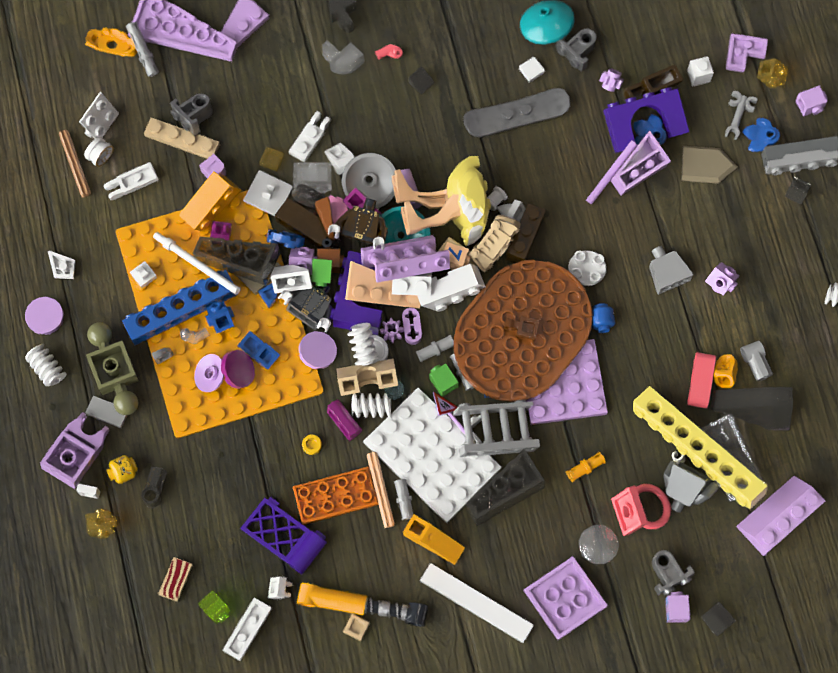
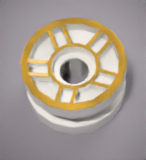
M98 137L89 144L84 156L89 161H92L95 166H102L110 158L113 146L106 143L102 137Z

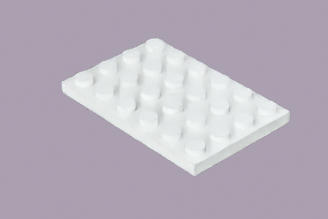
M419 388L391 413V418L387 417L363 441L372 452L377 453L378 457L400 479H406L407 485L446 523L502 468L490 455L460 457L459 449L466 442L465 434L446 414L438 416L436 404Z

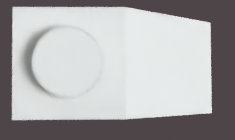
M296 265L274 267L271 280L274 293H281L283 290L296 291L312 288L309 269Z

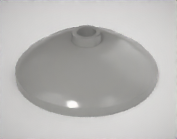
M360 154L350 160L343 171V191L347 197L356 187L369 199L377 201L376 208L382 207L395 195L391 176L395 175L396 169L386 157L380 154ZM371 176L373 180L367 182L366 177Z

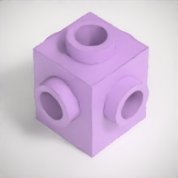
M307 247L291 249L289 265L309 269V274L312 275L313 258L317 259L314 256V249Z
M721 262L714 268L705 282L712 286L715 292L724 295L726 292H732L738 285L736 280L739 278V275L736 274L732 267L726 266Z

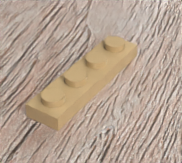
M154 118L150 119L144 132L145 137L206 159L213 154L216 155L220 146L218 141L199 134L194 136L190 131L187 132L185 129Z

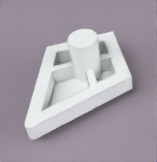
M48 251L54 278L74 279L75 260Z

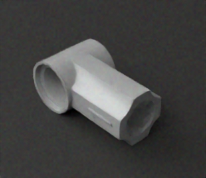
M760 341L740 348L741 355L744 361L749 364L756 381L765 380L773 375L765 358V349Z

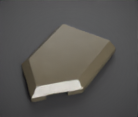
M683 146L681 181L719 184L726 176L738 168L720 148Z

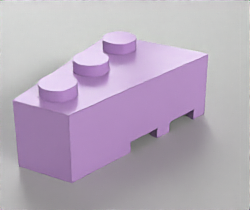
M651 131L646 134L610 180L620 196L665 168L671 162Z

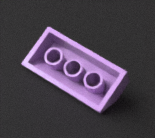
M793 476L736 527L764 556L819 508L825 500L812 486Z

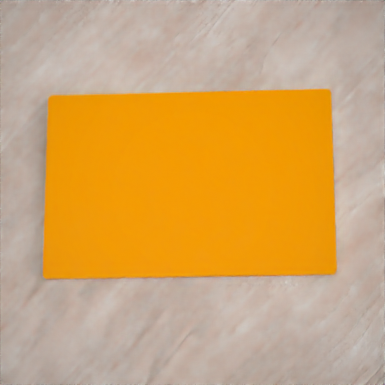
M248 190L240 192L210 222L209 226L202 231L193 229L179 216L182 210L116 230L139 312L147 305H155L162 298L177 294L182 288L193 286L198 280L210 278V276L175 252L165 249L162 243L153 238L156 232L174 240L176 245L214 271L227 270L233 284L240 288L237 296L224 301L226 307H231L235 316L231 318L234 327L216 333L214 327H209L205 317L208 315L206 310L147 339L151 353L163 348H170L174 354L160 364L156 363L153 356L152 359L176 438L185 437L323 393L317 369H312L305 365L299 356V344L306 335L302 321L286 310L288 304L284 305L285 300L282 298L278 299L281 293H278L275 303L268 308L259 293L255 295L229 269L256 243L281 266H284L278 245L267 242L268 229H272L267 212L243 201ZM213 221L232 223L230 243L213 242L210 240ZM146 262L157 278L144 288H141L130 272L138 265ZM213 286L209 291L216 292L219 287ZM194 295L192 300H199L201 295ZM178 303L175 308L181 309L184 304ZM160 312L158 317H165L167 312ZM149 320L142 321L143 326L149 324ZM249 331L280 354L268 370L251 358L255 368V376L252 383L247 387L233 388L224 379L221 385L213 392H203L196 386L194 375L199 361L208 354L218 355L222 359L230 351L241 350L237 345Z

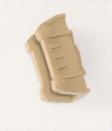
M504 215L496 216L489 231L480 242L476 243L470 252L471 258L479 269L486 272L492 268L496 260H499V256L503 255L511 244L510 241L514 240L512 238L513 235L517 234L520 230L521 224L517 220Z

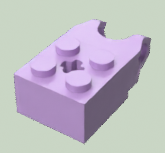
M83 412L78 418L67 425L40 462L43 470L74 489L101 452L104 439L109 432V428L105 426L94 435L83 433L82 428L87 418ZM70 457L72 458V461H71V462H69V463L65 462V459H66V458H67V459H69Z

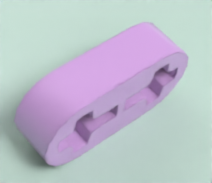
M407 308L402 315L404 336L407 343L415 345L422 338L420 315L415 308ZM409 313L416 316L413 318V324H410L409 318H406L409 316ZM413 328L415 334H418L416 336V339H412L411 336H408L411 335V329Z

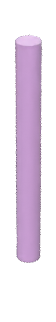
M631 141L586 199L588 203L593 204L637 146L635 142Z

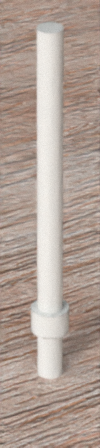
M159 232L154 234L153 238L162 243L165 249L175 252L234 294L240 292L238 286L176 245L174 240L166 238Z

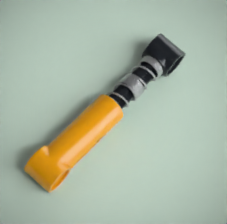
M308 583L300 584L297 604L307 607H321L359 615L371 612L372 615L376 613L383 617L389 616L391 618L393 616L397 617V619L401 618V620H405L406 624L419 627L425 626L428 606L420 603L411 602L408 605L403 604L402 606L396 603L394 605L383 600L382 602L380 600L372 601L371 598L368 600L367 595L322 588Z

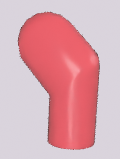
M389 44L375 51V54L379 60L385 56L400 58L403 55V51L400 47Z

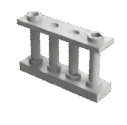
M518 400L514 403L472 406L470 403L460 404L453 412L454 416L462 415L466 442L459 449L460 457L523 453L537 450L540 447L539 439L532 440V437L529 436L526 411L533 406V402ZM518 411L522 435L519 441H513V438H511L507 412ZM489 413L500 414L503 433L502 442H495L492 439ZM470 414H481L485 439L483 443L476 444V441H474Z

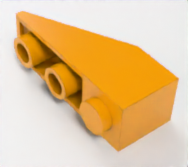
M414 514L403 531L405 537L454 565L465 547Z

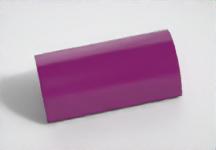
M339 399L328 405V415L349 441L362 432L361 427Z

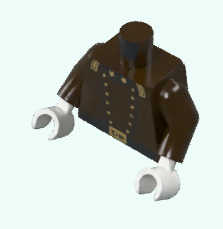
M366 198L363 208L354 206L352 209L347 210L335 224L330 225L328 235L331 232H335V238L337 239L341 231V234L345 237L373 244L374 250L378 245H381V250H384L388 229L382 215L374 211L377 201Z

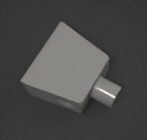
M662 246L652 250L655 259L651 261L649 268L658 295L691 281L693 274L676 251L666 254Z

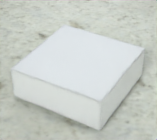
M535 57L519 66V70L529 82L545 72Z
M82 484L77 486V492L81 496L97 499L100 496L101 491L97 487Z

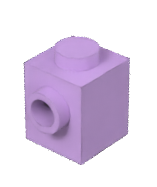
M820 86L799 93L796 103L803 117L812 113L815 115L824 110L827 103V95L821 90Z

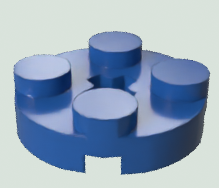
M268 229L267 242L272 244L282 243L284 247L295 249V247L300 248L304 246L305 237L285 231L277 233V230Z

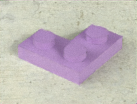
M731 33L726 70L744 72L747 56L764 59L768 39Z

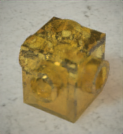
M776 58L760 61L757 78L765 83L767 87L776 88L777 86L785 85L788 68Z
M97 509L95 513L86 514L87 533L90 537L97 536V538L103 539L110 537L109 534H115L114 528L117 527L116 516H113L110 511H107V509Z

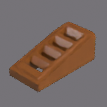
M325 197L316 201L315 207L328 235V228L333 224L330 199ZM331 232L330 235H328L331 241L334 240V232Z

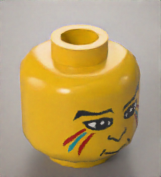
M123 455L110 461V469L107 470V474L111 481L115 480L118 484H122L133 479L138 469L132 457L129 458Z

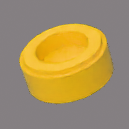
M311 434L303 439L302 447L307 454L315 455L320 452L322 443L318 436Z

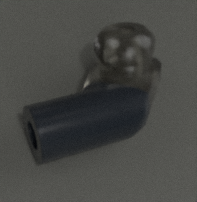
M325 238L322 241L323 248L339 249L340 239L337 238L331 241V239Z

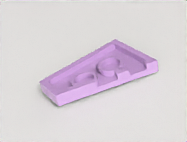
M239 0L221 33L234 40L240 46L269 19V15L252 0Z

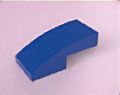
M251 331L237 345L267 370L280 356L279 353L260 340Z

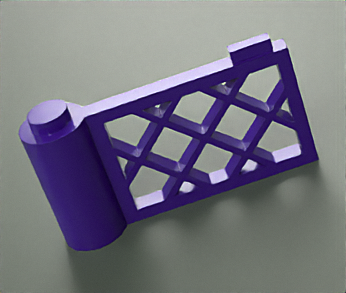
M264 498L240 529L303 575L326 545V537L317 530L315 533L310 531L278 507L280 503L273 498ZM267 504L272 508L273 515L262 517L261 510ZM285 517L288 527L277 528L276 518ZM273 519L274 529L263 530L262 521ZM252 522H260L261 531L251 532L247 529ZM300 528L305 532L301 538L292 539V529ZM289 530L290 540L279 542L278 532ZM275 532L276 542L266 543L264 534ZM290 544L291 551L286 557L280 553L279 545Z

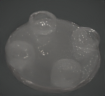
M604 525L588 527L581 534L579 540V549L582 557L594 564L610 562L617 554L619 547L616 534Z

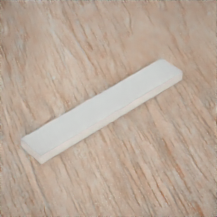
M431 563L420 580L422 583L524 643L533 627V624Z

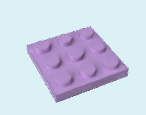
M571 557L524 589L525 594L557 640L608 606L574 557Z

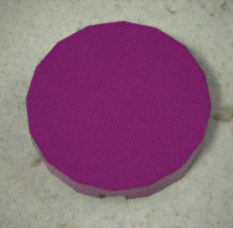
M233 350L223 356L221 372L225 376L224 380L226 383L237 389L249 386L255 376V368L250 356L241 350Z

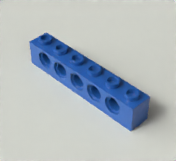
M227 270L217 271V273L232 282ZM211 277L206 280L201 279L189 288L180 289L177 294L171 297L166 296L155 305H147L142 311L127 315L122 322L134 345H137L206 311V308L210 307L211 304L226 301L238 294H234ZM213 286L219 287L216 292L209 291ZM194 295H201L199 300H192ZM178 303L184 304L181 309L175 308ZM160 312H167L165 317H158ZM143 320H149L148 325H140Z

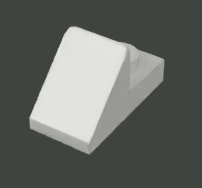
M341 143L324 151L339 175L343 173L349 161L354 158L353 154Z

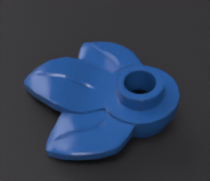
M651 114L648 121L638 120L633 123V128L638 135L635 139L637 146L649 131H651L653 136L656 133L660 134V137L656 139L660 145L666 141L667 135L665 130L662 129V121L659 117Z
M758 118L756 125H749L743 130V134L752 140L748 148L752 152L763 151L764 147L774 145L780 139L778 129L772 127L771 122L765 118ZM770 133L774 134L772 137H767Z

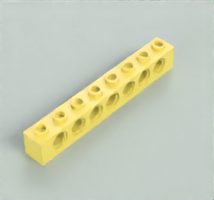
M649 386L633 401V411L639 418L643 417L653 430H658L667 442H672L682 455H687L696 467H701L706 471L707 476L721 484L722 489L726 493H731L735 496L740 505L751 509L766 494L767 485L652 387ZM656 409L658 412L652 413L650 410ZM667 421H669V422H672L673 424H672V425H666V424H664V423L667 422ZM686 434L687 437L682 438L679 435ZM700 446L702 449L695 450L693 447ZM708 459H715L717 462L711 463ZM724 471H729V472H731L732 474L729 475V476H727V475H724L723 472H724ZM744 484L747 487L739 488L737 485Z

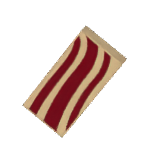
M174 557L159 595L178 602L193 564Z

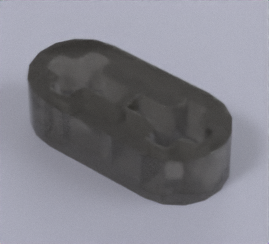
M303 184L297 185L292 191V196L297 202L316 210L315 202L325 198L322 193Z

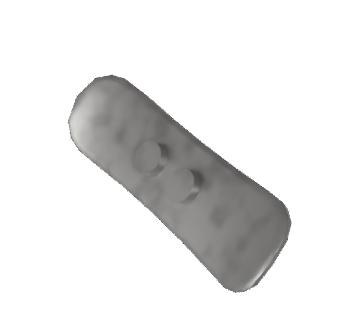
M553 88L515 101L470 110L464 115V125L472 136L484 137L550 120L567 112L570 107L569 96L564 89Z

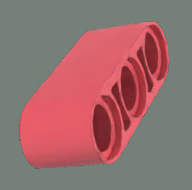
M696 352L688 395V406L707 409L716 355Z

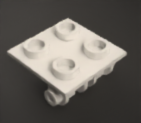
M100 92L79 122L85 128V134L96 139L104 136L119 113Z

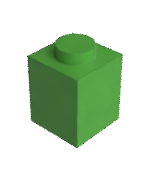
M313 258L311 282H315V286L326 287L327 283H331L333 260Z
M446 364L442 366L437 365L431 370L429 379L441 397L458 388V381Z

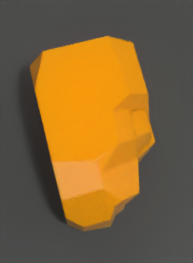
M723 355L716 362L713 377L716 385L721 388H731L736 382L737 361L732 355Z

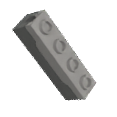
M838 136L764 147L761 155L765 173L779 175L786 171L794 173L806 168L814 170L820 166H836L838 164Z

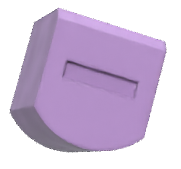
M215 154L200 164L201 172L207 179L213 171L224 176L226 175L224 164Z

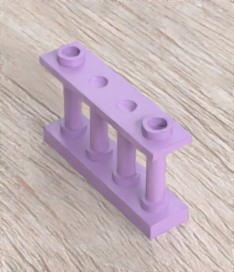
M433 235L387 243L384 250H381V245L376 246L375 250L373 246L361 248L362 266L367 268L375 267L377 283L450 269L449 250L436 252L435 237Z

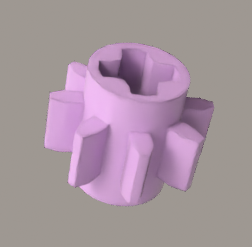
M609 69L608 72L604 71L599 81L603 82L602 87L604 89L614 92L616 88H621L624 79L620 78V72Z
M392 318L387 323L383 321L382 324L385 329H380V334H385L384 340L389 339L392 343L397 338L401 340L399 333L404 332V328L399 327L400 321L395 322Z

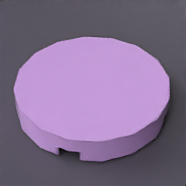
M40 297L33 300L27 306L25 321L33 332L45 335L51 334L62 325L64 311L55 299Z
M314 331L308 333L299 344L300 359L312 369L327 368L333 363L337 355V347L334 340L323 332Z

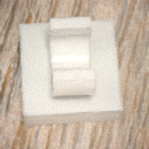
M146 262L138 265L130 272L141 288H144L157 278Z
M285 577L271 578L268 598L280 599L290 597L291 594L285 592V587L292 586V583L286 582L287 578Z

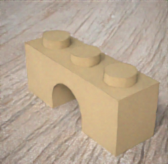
M394 359L377 361L365 366L354 365L337 368L341 396L360 393V388L367 384H377L379 389L398 386Z

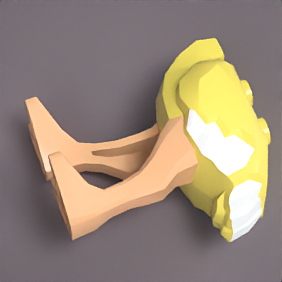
M469 156L461 161L448 178L447 189L442 191H413L408 186L401 170H395V175L391 176L396 202L404 203V207H401V214L407 235L417 233L429 227L442 226L453 220L454 224L461 230V238L464 239L463 242L466 246L475 243L481 238L486 227L491 203L490 199H487L486 196L487 182L483 180V175L477 170L480 166L478 156ZM410 202L420 203L429 209L441 210L432 217L422 219L418 217Z

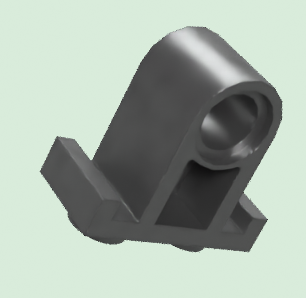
M591 29L581 30L567 43L564 42V37L557 41L556 44L558 53L561 56H565L570 64L581 72L587 67L588 59L586 56L594 49L596 34ZM583 39H587V40H589L590 42H587V43H586V42L583 41Z
M197 94L179 105L177 99L170 102L171 114L174 119L180 120L183 128L187 132L190 131L194 136L200 133L199 124L212 114L210 99L206 94Z
M662 550L653 557L652 567L664 585L662 587L658 584L654 588L658 595L664 593L666 596L675 590L674 586L680 583L683 586L692 580L691 576L695 573L692 567L689 566L684 574L670 552ZM658 558H665L668 565L661 566L658 563Z

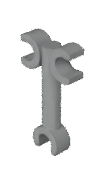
M733 91L731 96L736 97L737 100L730 99L729 105L737 106L731 126L726 129L725 137L728 136L729 132H734V140H737L740 134L738 127L744 109L748 112H753L755 107L750 106L749 103L756 104L758 99L756 97L747 98L746 96H741L738 91Z

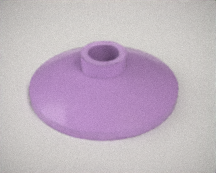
M208 354L196 366L195 383L203 392H213L223 382L224 374L221 372L222 359L218 355Z

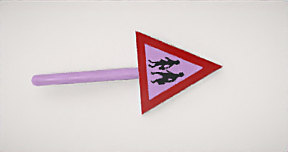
M433 392L438 416L448 414L465 434L464 427L452 414L457 406Z

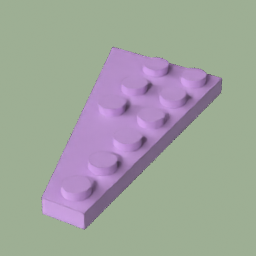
M140 0L133 22H137L146 42L228 61L233 60L238 46L234 40L221 32L213 30L206 23L200 22L193 15L166 0Z

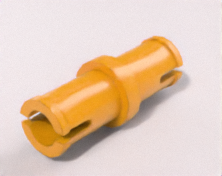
M598 452L591 458L580 461L579 465L567 470L566 474L571 479V482H574L579 477L592 473L593 469L606 463L605 458Z

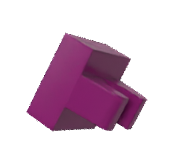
M213 221L210 240L213 242L230 243L232 223Z

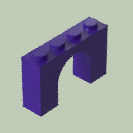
M671 87L660 90L661 94L654 95V92L644 94L643 99L637 100L636 97L626 99L625 104L619 105L618 102L608 104V108L603 111L614 152L624 151L631 141L635 142L631 129V119L635 111L640 107L653 108L660 114L667 138L688 133L689 129L678 89L672 90Z
M349 251L348 256L343 259L342 268L345 269L344 273L339 276L338 285H341L340 291L335 293L334 302L337 304L336 308L331 310L330 319L333 320V327L352 330L350 327L356 324L370 323L371 327L368 330H372L374 335H378L382 321V310L361 307L352 300L345 299L350 261L362 265L361 253Z

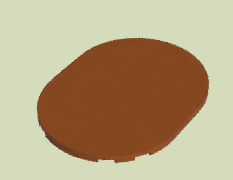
M524 260L510 266L508 265L498 271L465 309L456 326L453 343L454 355L458 368L468 383L490 398L508 402L534 398L553 386L584 347L591 331V302L581 282L565 268L548 261ZM520 316L539 320L535 341L517 337L516 330L503 329L506 318L519 321Z

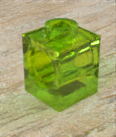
M213 590L198 603L200 608L215 624L218 622L222 623L229 617L228 613L231 610Z

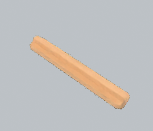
M376 452L367 454V459L385 528H390L394 526V519L378 455Z

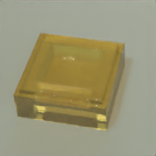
M266 147L259 164L260 166L277 171L284 153Z

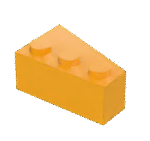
M213 171L180 212L179 216L193 229L198 231L205 230L210 222L242 190L226 176Z

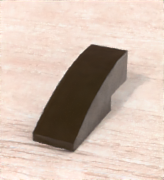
M674 64L644 77L641 82L625 88L623 96L625 99L636 97L639 100L643 99V95L647 93L661 94L660 90L668 87L673 88L684 79Z

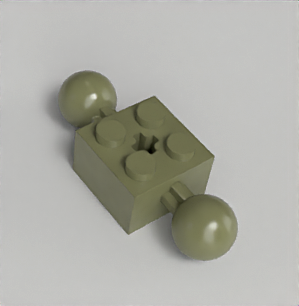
M103 322L94 323L89 327L87 337L91 344L98 346L99 350L86 354L98 389L102 395L115 391L116 396L113 402L115 410L121 415H131L137 410L139 402L133 392L127 391L126 386L139 380L123 341L110 345L109 342L112 338L111 328Z

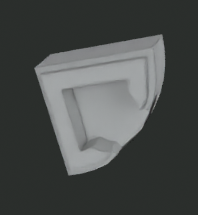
M163 348L151 353L157 364L164 362L174 355L170 348Z

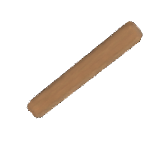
M60 131L59 136L81 197L89 196L91 192L69 131Z

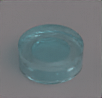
M397 380L398 386L384 388L388 398L391 397V399L395 400L403 395L404 386L399 380Z

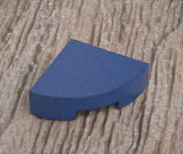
M270 283L258 291L267 307L270 308L275 303L278 293H274L273 284Z

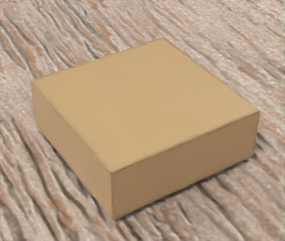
M352 614L343 633L362 641L370 622Z

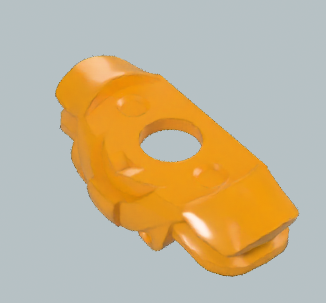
M103 28L102 31L92 29L86 36V45L96 50L120 56H135L138 53L132 39L128 38V34L118 29ZM113 41L118 45L116 48L110 49L107 47V44Z

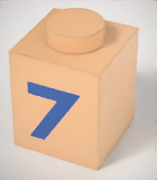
M447 242L444 250H449L450 268L457 269L468 265L471 260L469 249Z

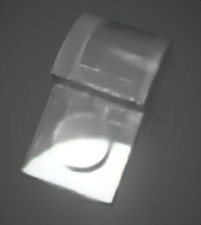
M329 41L322 45V54L330 62V70L337 74L352 73L364 63V55L352 43L347 45L341 52Z

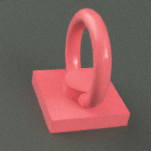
M652 484L628 487L611 499L623 536L630 535L641 527L646 529L661 528L668 522L671 515V505L667 495L659 487ZM651 492L661 500L663 514L659 520L654 522L647 521L639 498L640 493Z

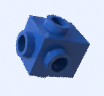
M224 301L215 302L206 308L208 315L205 316L209 327H214L216 333L234 327L231 318L235 316L231 307H226Z

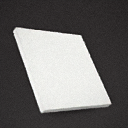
M259 170L243 201L275 216L287 199L293 186Z

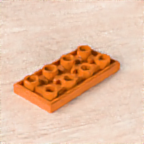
M369 467L293 486L302 525L378 505Z

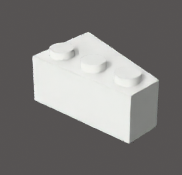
M468 264L449 271L447 276L439 280L436 277L431 278V296H417L421 306L440 312L447 309V306L452 303L462 302L464 297L468 295L478 294L480 289L485 287L478 266Z

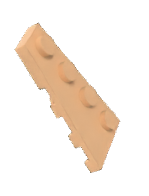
M350 261L346 300L420 309L417 295L392 294V280L377 283L375 270Z

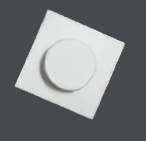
M704 57L690 61L687 71L692 86L709 83L713 76L709 58Z

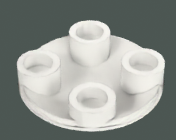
M577 251L569 262L568 270L582 285L591 286L599 283L604 278L606 264L601 254L593 251Z

